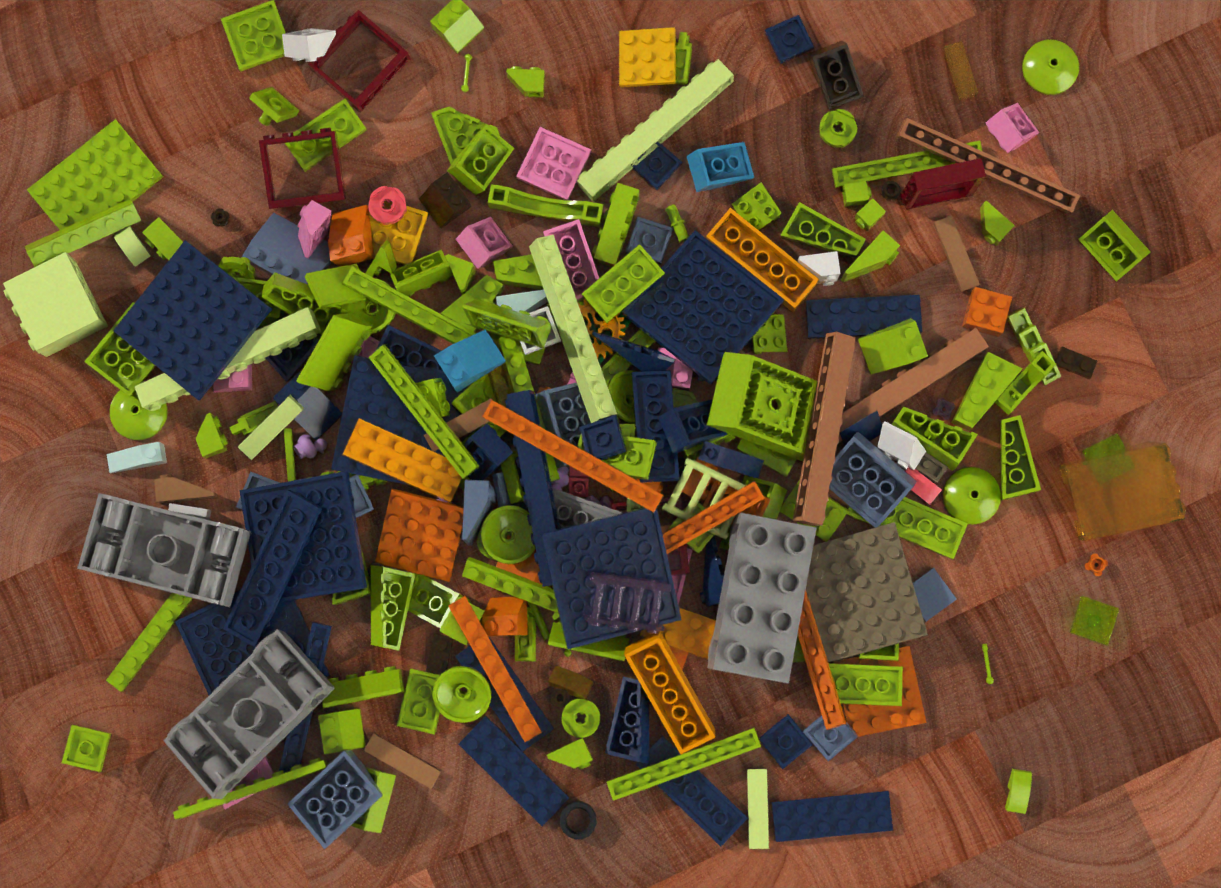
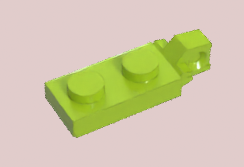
M680 32L679 42H676V84L688 85L692 44L689 43L687 32Z
M274 401L240 416L241 418L237 419L238 424L229 427L231 433L234 436L242 432L243 435L251 434L278 407L277 402Z
M527 607L528 635L515 636V661H536V622L530 607Z

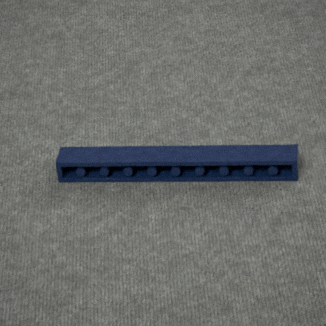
M525 390L507 394L506 408L540 426L534 391ZM515 436L513 438V445L518 452L516 462L518 468H521L522 476H520V483L525 489L526 495L523 498L525 506H528L529 510L527 520L528 524L532 526L531 541L536 547L534 557L540 569L538 579L543 587L552 586L541 533L560 529L546 452Z

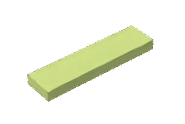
M289 395L239 444L238 448L252 460L304 407Z
M747 769L749 849H769L767 769Z

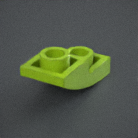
M1012 769L1008 783L1009 794L1005 805L1007 811L1026 814L1031 790V771Z

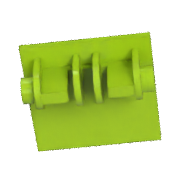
M762 182L732 203L736 212L757 230L762 229L771 221L780 218L779 215L782 214Z
M772 315L751 340H753L752 351H754V354H762V352H787L784 315Z

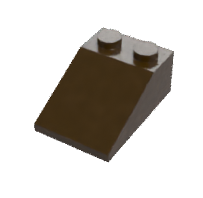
M839 41L807 54L828 110L864 97L846 42Z

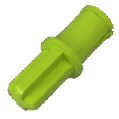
M670 205L666 208L671 222L670 226L674 229L679 243L684 242L689 237L684 225L685 221L681 219L676 205Z

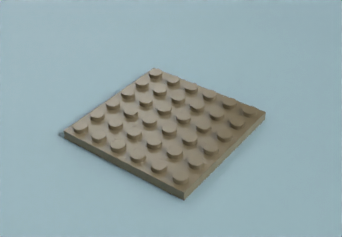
M895 522L813 545L806 592L828 663L928 635Z

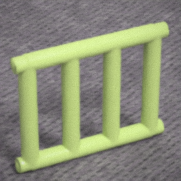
M686 458V467L668 503H665L662 509L683 520H687L693 516L692 514L711 477L720 481L721 484L710 506L723 498L728 486L739 490L746 485L695 460ZM695 469L703 473V476L686 510L683 511L674 506L692 470ZM735 516L724 521L721 528L715 526L708 530V532L727 539L729 534L727 531Z

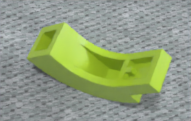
M1042 351L1011 382L994 403L1009 415L1027 394L1046 377L1056 363Z

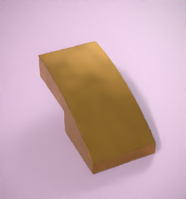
M555 666L548 680L549 686L567 690L568 695L582 699L587 698L594 684L590 679L559 666Z

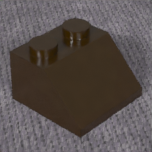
M448 172L435 180L419 198V201L441 229L471 208L470 201Z

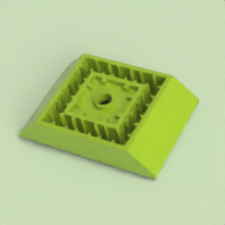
M725 352L721 362L707 426L803 462L817 381L753 355ZM772 400L777 402V410L772 407Z

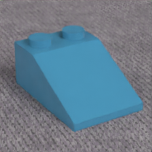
M745 142L701 148L687 155L696 192L712 190L754 178Z
M486 329L452 344L434 355L457 393L506 362Z

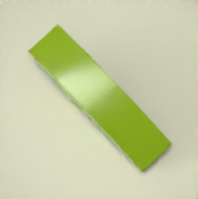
M1022 307L1009 314L1007 320L1028 360L1031 362L1043 351L1054 361L1047 344L1042 341L1026 309ZM1055 365L1046 377L1041 380L1043 385H1047L1062 377L1057 366Z

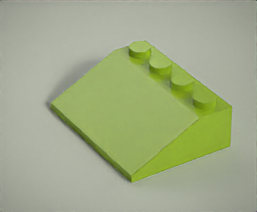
M475 299L463 306V310L472 326L544 349L552 328L548 319L537 316V318L532 317L523 310H519V312L514 311L511 307L504 304L501 306L495 305L489 299Z
M132 302L84 361L129 397L136 391L134 386L141 384L156 366L113 331L135 304L134 302Z
M355 313L333 315L296 382L326 391L339 389L343 384L344 380L342 378L345 373H348L352 368L354 355L358 356L360 354L362 343L371 335L370 329L373 325Z

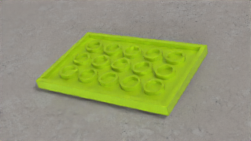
M115 119L29 187L27 191L58 229L62 230L126 200L131 199L133 202L161 180L163 176Z

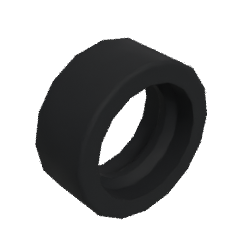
M582 801L568 804L562 810L560 816L562 831L568 837L575 840L590 836L597 824V815L594 809ZM574 809H583L590 817L588 828L582 832L572 831L568 827L567 816Z

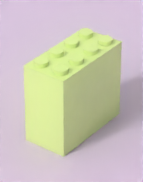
M66 252L3 283L5 290H3L8 300L12 301L14 305L12 310L16 317H20L22 321L20 323L21 329L25 334H28L30 338L28 343L32 350H36L38 354L41 353L48 357L108 327L76 260Z

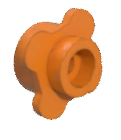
M1094 553L1090 556L1089 562L1085 563V569L1092 571L1095 576H1101L1102 571L1108 566V562Z

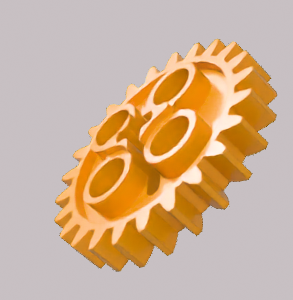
M584 299L583 306L578 303L583 319L588 322L586 328L589 336L594 339L593 347L597 359L600 354L605 359L606 352L610 355H613V352L602 342L601 345L597 343L596 337L592 335L593 330L590 331L592 324L588 313H591L595 327H599L598 333L602 334L603 331L608 330L612 333V337L621 339L619 336H625V333L620 331L626 328V325L620 324L624 321V317L618 318L620 314L618 313L607 324L604 320L598 321L595 318L597 312Z

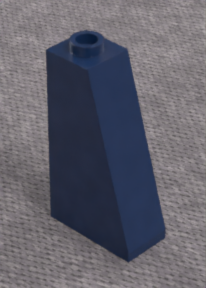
M704 441L699 460L754 478H759L764 463L762 459Z

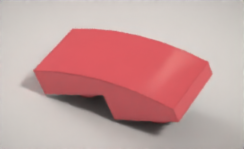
M570 466L569 494L577 497H588L589 476Z
M907 468L904 470L917 481L911 490L928 504H931L942 489L916 469Z

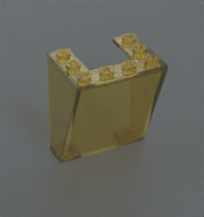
M1147 441L1059 465L1064 484L1070 485L1078 520H1075L1074 524L1079 540L1087 541L1185 519L1186 508L1180 500L1181 489L1179 484H1176V469L1173 464L1171 465V450L1166 443Z

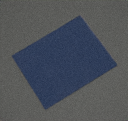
M876 410L840 432L844 447L857 432L869 441L880 435L882 423L878 411Z

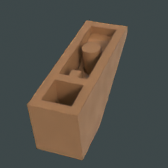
M171 474L160 475L159 479H154L156 502L160 504L217 498L216 493L172 477Z

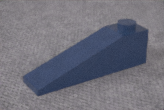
M595 331L592 333L594 337L632 366L641 370V372L667 370L675 361L674 358L658 350Z
M715 536L705 546L703 592L699 593L702 604L705 603L706 607L719 604L724 574L722 575V562L717 554L718 548Z

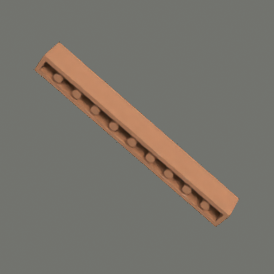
M909 118L903 120L896 135V138L953 163L982 158L986 178L1065 213H1073L1080 195Z
M968 328L960 334L961 338L955 341L954 338L944 344L945 348L940 351L938 348L928 354L929 358L925 361L922 359L912 364L914 368L909 371L906 369L896 374L898 378L891 381L888 379L881 384L882 388L878 391L873 389L865 394L866 398L862 401L857 399L849 404L850 408L842 413V425L839 430L838 444L842 442L841 431L876 410L879 417L885 415L985 351L989 346L978 329L975 328L971 331Z
M840 332L827 333L825 337L793 521L810 526H823V521L825 520V509L829 499L828 492L832 481L836 446L839 442L838 435L842 425V413L845 407L846 390L849 386L848 379L852 368V356L855 350L856 338Z

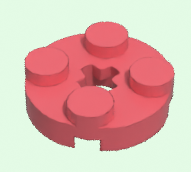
M379 187L372 192L369 198L368 209L371 216L383 225L398 222L407 211L406 199L403 193L395 187ZM385 201L393 203L389 210L387 208L383 209Z

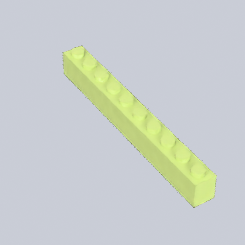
M719 59L709 63L703 73L695 75L689 85L681 87L677 95L672 99H667L660 110L653 111L646 122L639 123L632 134H627L622 138L618 146L610 148L603 159L596 160L589 171L582 172L577 180L578 186L593 202L596 201L632 170V165L639 164L658 147L657 141L662 144L733 83V74Z
M554 235L536 238L529 248L590 422L593 423L613 416L617 412Z
M308 307L255 331L217 379L228 378L230 373L243 371L252 363L263 362L265 357L278 355L287 347L293 348L298 346L300 341L315 338L322 331L314 311ZM165 373L134 386L142 408L149 411L158 410L165 403H173L182 395H190L189 392Z

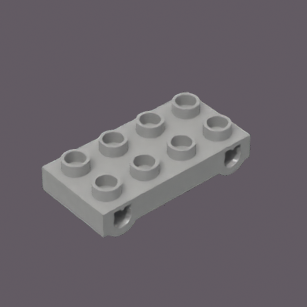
M99 493L77 569L230 607L251 531Z
M745 513L735 515L730 530L729 552L714 634L709 645L707 668L789 683L814 545L815 527Z
M277 629L274 633L264 638L256 646L253 653L188 717L178 722L163 741L213 799H222L335 687L284 631Z

